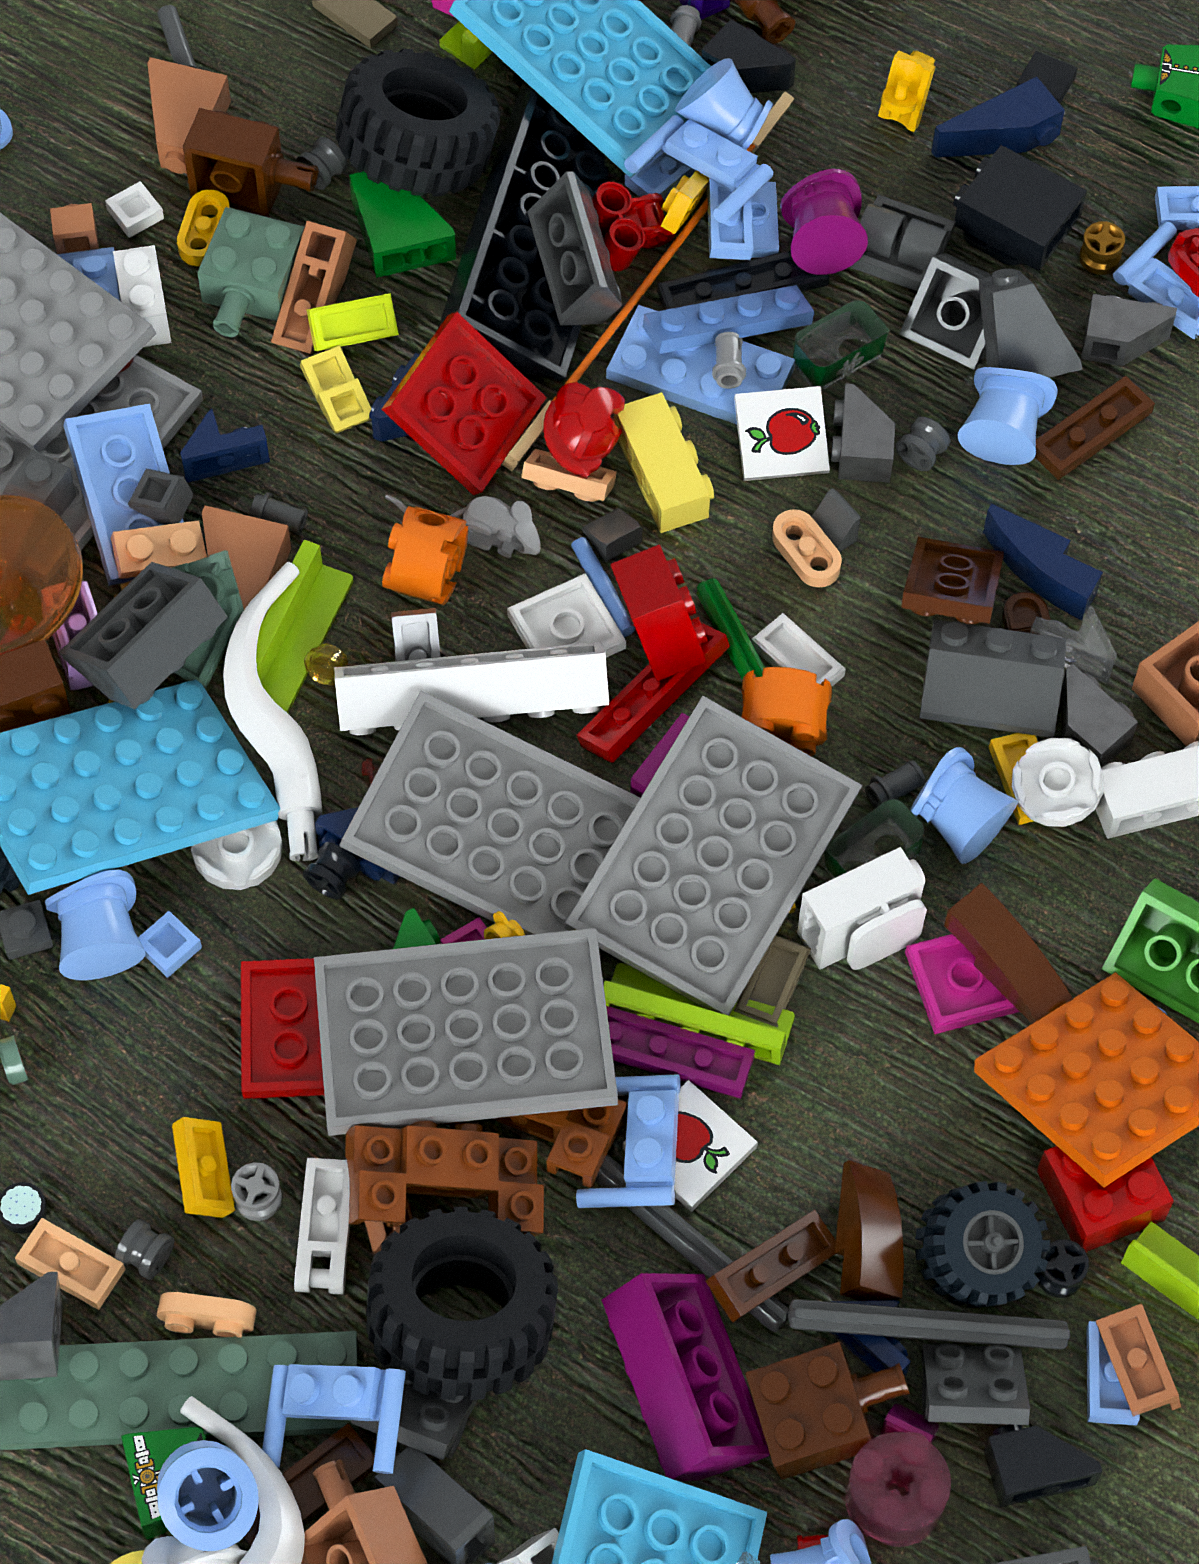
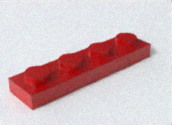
M701 623L708 642L701 644L707 662L660 681H656L649 663L609 702V705H606L576 735L581 747L613 763L730 647L726 634Z

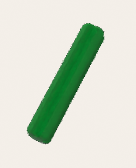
M710 578L700 582L697 585V596L714 628L726 634L730 644L726 651L741 679L743 680L746 673L754 670L756 677L762 676L765 666L719 581L715 578Z

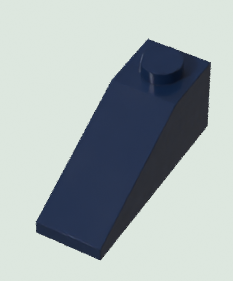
M1035 77L935 126L931 152L936 158L994 154L1000 145L1016 153L1028 152L1040 145L1046 146L1052 143L1060 135L1065 110L1039 78Z

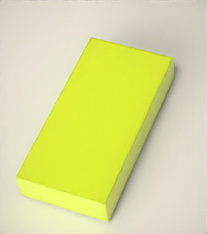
M391 293L306 309L314 351L399 335Z

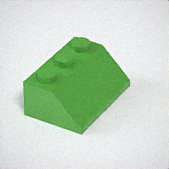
M1154 878L1139 896L1102 970L1111 975L1116 972L1134 988L1199 1023V902Z

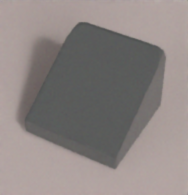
M146 468L128 505L130 508L164 525L180 523L192 500L193 492L184 477Z
M833 488L827 492L812 518L838 551L841 552L857 541L861 517L841 494Z
M620 508L582 527V531L605 562L642 543V526Z

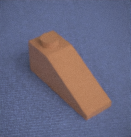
M306 221L271 343L307 354H313L314 346L306 309L335 304L347 276L357 242L356 238L346 231Z

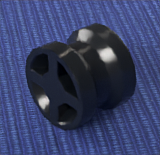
M326 842L318 850V860L315 863L309 864L303 871V877L319 893L338 900L346 892V882L348 879L355 878L358 875L361 865L347 850L336 844Z
M1067 1239L1051 1242L1050 1251L1043 1252L1041 1255L1042 1259L1048 1261L1046 1269L1043 1272L1036 1273V1277L1040 1280L1038 1282L1040 1288L1048 1295L1056 1298H1066L1074 1295L1081 1288L1089 1269V1258L1085 1250L1076 1242ZM1052 1270H1057L1059 1273H1062L1064 1278H1062V1276L1058 1275L1056 1272L1052 1273Z

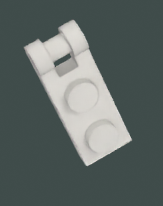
M307 1158L294 1278L295 1292L310 1293L311 1288L328 1289L329 1294L344 1295L350 1233V1192L347 1160ZM313 1256L331 1257L330 1269L312 1268Z

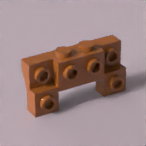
M618 1099V1105L491 1119L554 1143L547 1158V1172L556 1175L558 1169L561 1168L582 1176V1186L591 1189L605 1157L624 1124L628 1114V1103ZM466 1121L444 1124L449 1125L450 1129H454V1125L464 1124Z
M418 1121L402 1129L354 1125L347 1131L345 1156L349 1171V1224L359 1225L364 1221L387 1222V1227H397L405 1223L406 1193L483 1199L488 1196V1211L495 1212L497 1219L505 1221L508 1217L521 1225V1233H524V1235L530 1232L535 1237L543 1233L544 1185L537 1184V1141L499 1138V1133L483 1132L482 1125L472 1123L454 1125V1129L437 1128V1124L432 1121Z

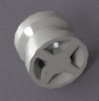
M255 1162L246 1164L236 1171L232 1178L231 1190L238 1212L243 1217L254 1221L265 1220L273 1216L281 1206L282 1200L280 1184L275 1171L264 1163ZM263 1193L267 1194V1196H263L255 1201L257 1196Z

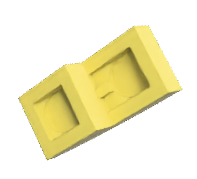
M340 345L301 360L300 367L335 434L372 420L369 417L371 406L358 378H354Z

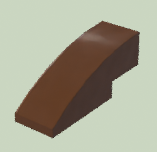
M980 883L948 909L944 926L976 957L974 966L1031 1024L1073 1000L1061 978L1039 947L1006 907L983 883Z
M850 1160L843 1164L835 1253L844 1256L840 1295L859 1301L902 1299L904 1253L901 1214L890 1173Z

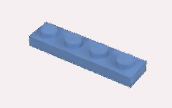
M794 285L644 314L642 327L659 354L713 344L715 343V338L724 332H734L739 334V338L811 325L814 310L798 286Z

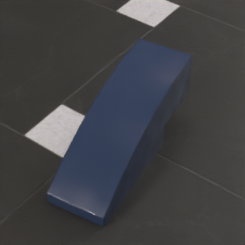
M991 504L987 511L983 534L993 549L1004 552L1003 561L1034 592L1057 608L1082 621L1097 595L1103 572L1067 556L1071 540Z

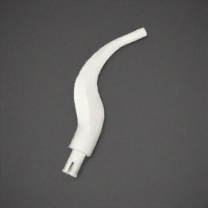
M286 562L250 601L238 619L225 655L223 681L225 699L234 721L251 745L267 762L273 773L276 802L281 808L278 815L280 819L287 821L289 859L299 861L300 855H302L303 861H311L318 858L314 818L322 814L321 791L316 763L308 738L301 727L273 701L263 688L258 676L256 663L257 642L263 618L270 606L300 573L294 564Z
M193 1396L189 1397L182 1406L180 1413L235 1452L249 1467L257 1484L260 1511L259 1531L251 1548L239 1564H301L305 1543L301 1513L293 1492L281 1471L271 1458L245 1433Z

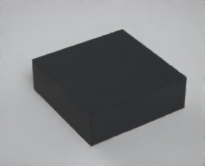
M1035 51L1016 86L1038 77L1059 104H1061L1076 78L1078 68Z

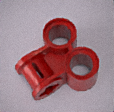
M606 182L597 189L592 197L593 206L598 213L601 233L605 235L603 240L609 250L613 271L626 270L641 248L649 249L662 246L671 241L676 235L661 227L665 218L664 211L661 209L664 203L661 194L651 193L631 198L628 189L622 184Z

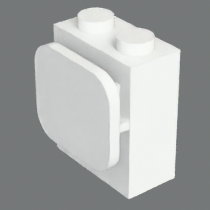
M899 847L803 893L797 934L803 944L811 948L810 955L819 970L847 957V962L853 970L865 968L906 948V946L912 944L921 935L927 909L921 901L925 876L920 865L914 859L909 860L902 848Z

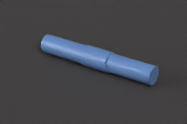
M581 537L576 539L571 544V547L590 582L624 637L631 635L635 631V626L620 601L617 591L606 571L601 566L587 538Z

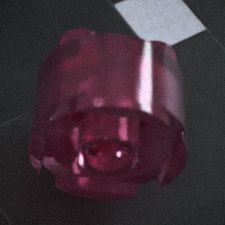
M891 1432L873 1438L855 1456L848 1477L845 1501L851 1520L867 1537L870 1536L884 1542L885 1545L904 1547L922 1541L931 1534L939 1523L947 1505L951 1491L949 1468L937 1448L920 1433ZM890 1483H896L899 1487H905L907 1489L905 1496H901L897 1489L889 1491Z

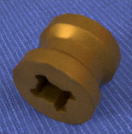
M1100 221L1091 224L1086 229L1079 253L1080 262L1086 270L1097 275H1106L1118 268L1125 244V235L1121 228L1113 223Z

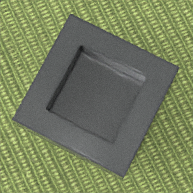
M40 900L0 911V933L8 960L54 947Z

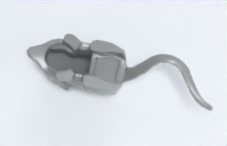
M390 495L385 496V499L395 504L405 514L407 507L401 501ZM481 496L470 501L465 508L449 515L467 521L465 524L468 526L467 543L474 547L489 551L491 546L498 547V553L507 558H511L514 549L521 554L537 555L540 553V537L532 521L531 509L523 501H516L510 507L495 497Z

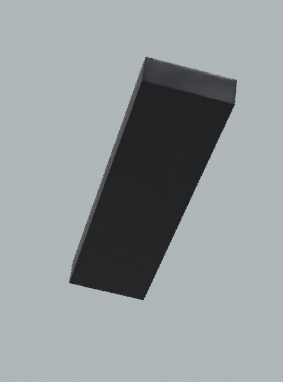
M790 250L658 283L657 293L664 310L794 285H797L800 291L804 292L828 286L829 275H815L800 269L795 264Z

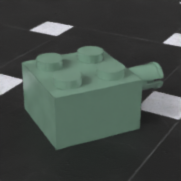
M225 207L197 272L202 302L220 307L212 323L213 329L226 337L237 336L245 313L274 321L278 320L304 226Z

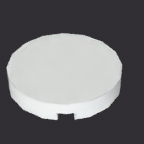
M1049 738L1034 743L1025 751L1026 754L1014 766L1012 790L1015 799L1018 800V807L1031 820L1045 826L1065 827L1082 821L1096 809L1103 795L1104 776L1097 756L1090 749L1088 751L1079 742L1070 738Z
M273 821L191 846V853L196 869L208 882L223 889L242 890L259 885L273 874L281 860L283 843L277 822Z

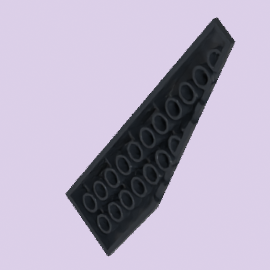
M523 80L490 171L438 328L449 314L457 311L520 372L562 381L566 378L582 325L560 326L527 211L565 172L574 171L589 190L592 199L597 189L603 183L608 182V167L605 166V154Z

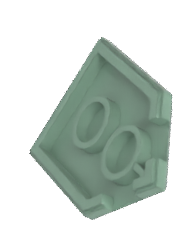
M228 550L173 567V569L200 577L228 616L216 628L213 637L201 643L186 658L185 664L178 671L174 672L187 681L196 679L203 685L205 690L228 646L234 627L244 611Z

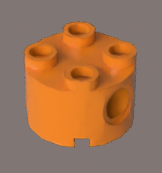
M408 506L402 524L395 523L389 537L388 548L395 551L392 563L389 562L385 568L382 587L391 589L393 592L444 606L451 597L456 582L449 580L452 579L455 571H461L468 540V526L465 525L467 521L420 507Z
M790 667L763 668L762 676L756 677L754 670H752L743 677V711L741 717L802 752L814 756L816 754V746L822 745L827 740L826 721L827 709L832 697L831 683L824 679L821 684L816 683L817 674Z

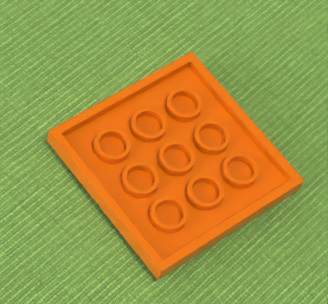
M1116 972L975 1059L974 1072L1102 1187H1106L1199 1126V1041Z

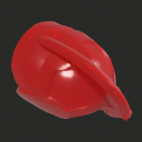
M578 382L567 383L558 390L556 399L551 401L546 410L543 432L546 445L559 465L586 479L590 473L599 469L602 459L613 450L622 432L621 429L617 428L613 418L610 416L611 414L617 415L624 409L625 399L623 396L607 387L590 389Z

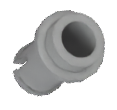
M682 5L671 14V30L691 47L694 34L700 29L702 21L697 9L692 6Z
M724 332L715 338L716 364L712 368V376L720 387L726 389L738 387L746 377V368L742 364V337L739 338V334L734 332Z

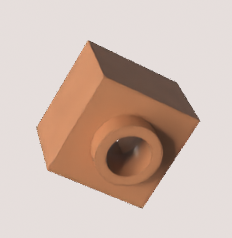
M92 203L69 204L64 207L50 208L57 254L99 249Z

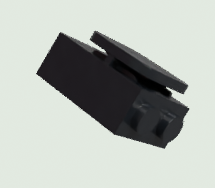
M1000 145L991 158L987 156L983 158L975 172L973 182L969 186L964 184L959 189L953 202V206L957 208L954 220L955 227L963 230L964 239L969 245L1004 264L1019 265L1024 263L1040 271L1081 217L1087 190Z

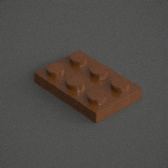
M918 536L903 592L901 608L910 609L915 614L921 616H934L938 614L955 617L958 621L965 624H978L980 622L990 624L1004 552Z

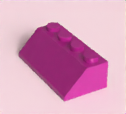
M641 1273L601 1301L608 1317L609 1327L615 1336L624 1360L625 1371L632 1382L639 1401L642 1417L648 1426L657 1450L660 1466L664 1470L666 1477L679 1482L698 1481L768 1457L770 1455L754 1402L711 1290L705 1282V1275Z

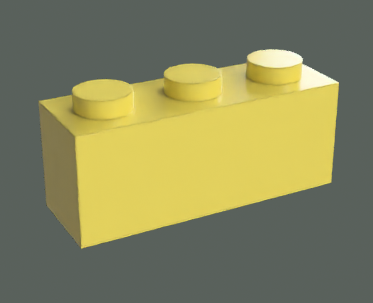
M662 392L626 403L621 412L617 415L614 414V423L617 428L622 430L618 442L660 533L709 518L710 500L714 499L713 486L708 475H701L697 467L698 456L694 444L691 440L685 441L681 433L682 422L676 407L668 406Z

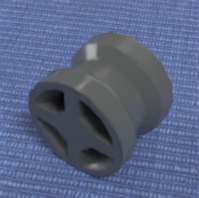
M320 137L313 143V149L310 152H302L295 161L318 166V179L314 188L324 190L331 183L333 175H341L347 169L348 162L341 149L333 141L326 137Z
M918 417L910 427L911 433L903 435L896 444V450L901 459L912 468L919 471H929L936 463V455L946 451L950 446L951 440L947 431L938 422L931 418Z
M137 1219L127 1229L119 1242L115 1252V1259L124 1263V1266L132 1264L138 1268L140 1276L151 1280L166 1264L174 1247L175 1240L167 1233L157 1234L153 1232L148 1222L143 1219Z

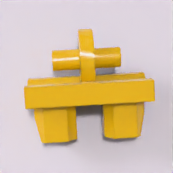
M917 50L913 51L910 55L902 51H898L894 55L886 88L881 97L879 117L898 121L908 130L915 132L921 121L936 67L934 66L935 60L933 57Z

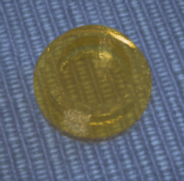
M320 644L317 648H313L307 653L304 665L314 681L323 685H335L334 667L347 666L348 660L343 651L331 644Z

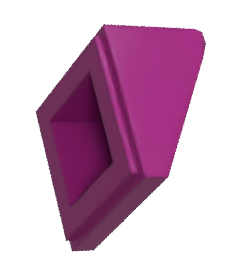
M894 1404L884 1420L881 1434L882 1437L920 1456H926L939 1429V1424L928 1422V1420L923 1419L922 1415L900 1404Z

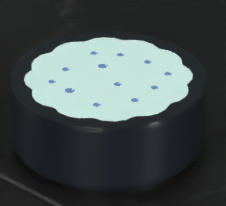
M26 1182L15 1183L8 1186L0 1194V1220L11 1232L19 1234L32 1232L41 1218H46L47 1203L43 1193L35 1185Z

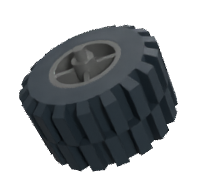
M987 1181L976 1182L949 1190L948 1194L941 1195L932 1202L935 1208L924 1211L920 1219L927 1223V1225L916 1230L915 1239L923 1241V1248L915 1250L916 1260H925L927 1267L920 1270L925 1280L934 1278L936 1283L932 1289L939 1296L950 1294L948 1299L950 1303L955 1305L967 1304V1308H981L1006 1304L1008 1301L1017 1300L1025 1295L1024 1290L1035 1287L1040 1280L1034 1273L1043 1272L1046 1269L1048 1261L1042 1259L1041 1254L1042 1252L1050 1251V1240H1042L1041 1231L1048 1229L1045 1219L1036 1220L1034 1214L1039 1208L1033 1201L1022 1202L1025 1193L1017 1188L1006 1191L1007 1184L1001 1182L987 1184Z

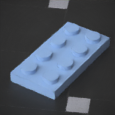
M638 305L606 369V379L651 395L662 392L668 401L737 425L734 402L735 394L785 389L793 373L795 359L743 341L742 364L746 368V377L742 380L741 385L736 388H722L712 376V368L716 364L715 343L659 354L642 327L644 314L657 311Z
M150 403L66 418L63 425L108 586L132 581L135 578L119 579L111 543L112 533L114 531L164 525L130 508L128 505L146 468L170 474Z

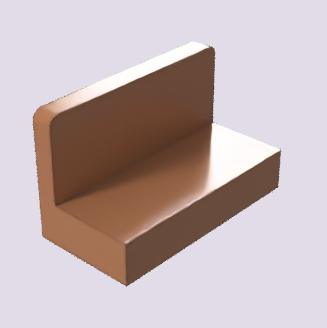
M1139 1304L1096 1320L1098 1330L1132 1416L1134 1417L1166 1404L1170 1405L1172 1411L1181 1408L1179 1394L1143 1305Z

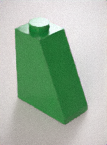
M364 171L349 175L351 201L376 278L456 260V242L453 228L421 196L411 195V191L400 189V192L391 190L389 185L382 182L377 184L368 179L367 173Z

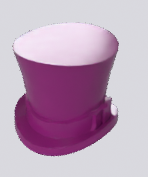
M827 169L814 173L795 184L781 200L780 209L782 216L794 228L791 256L795 264L808 273L827 275L845 270L856 263L866 251L868 236L858 220L862 206L861 190L858 181L849 172L842 169Z

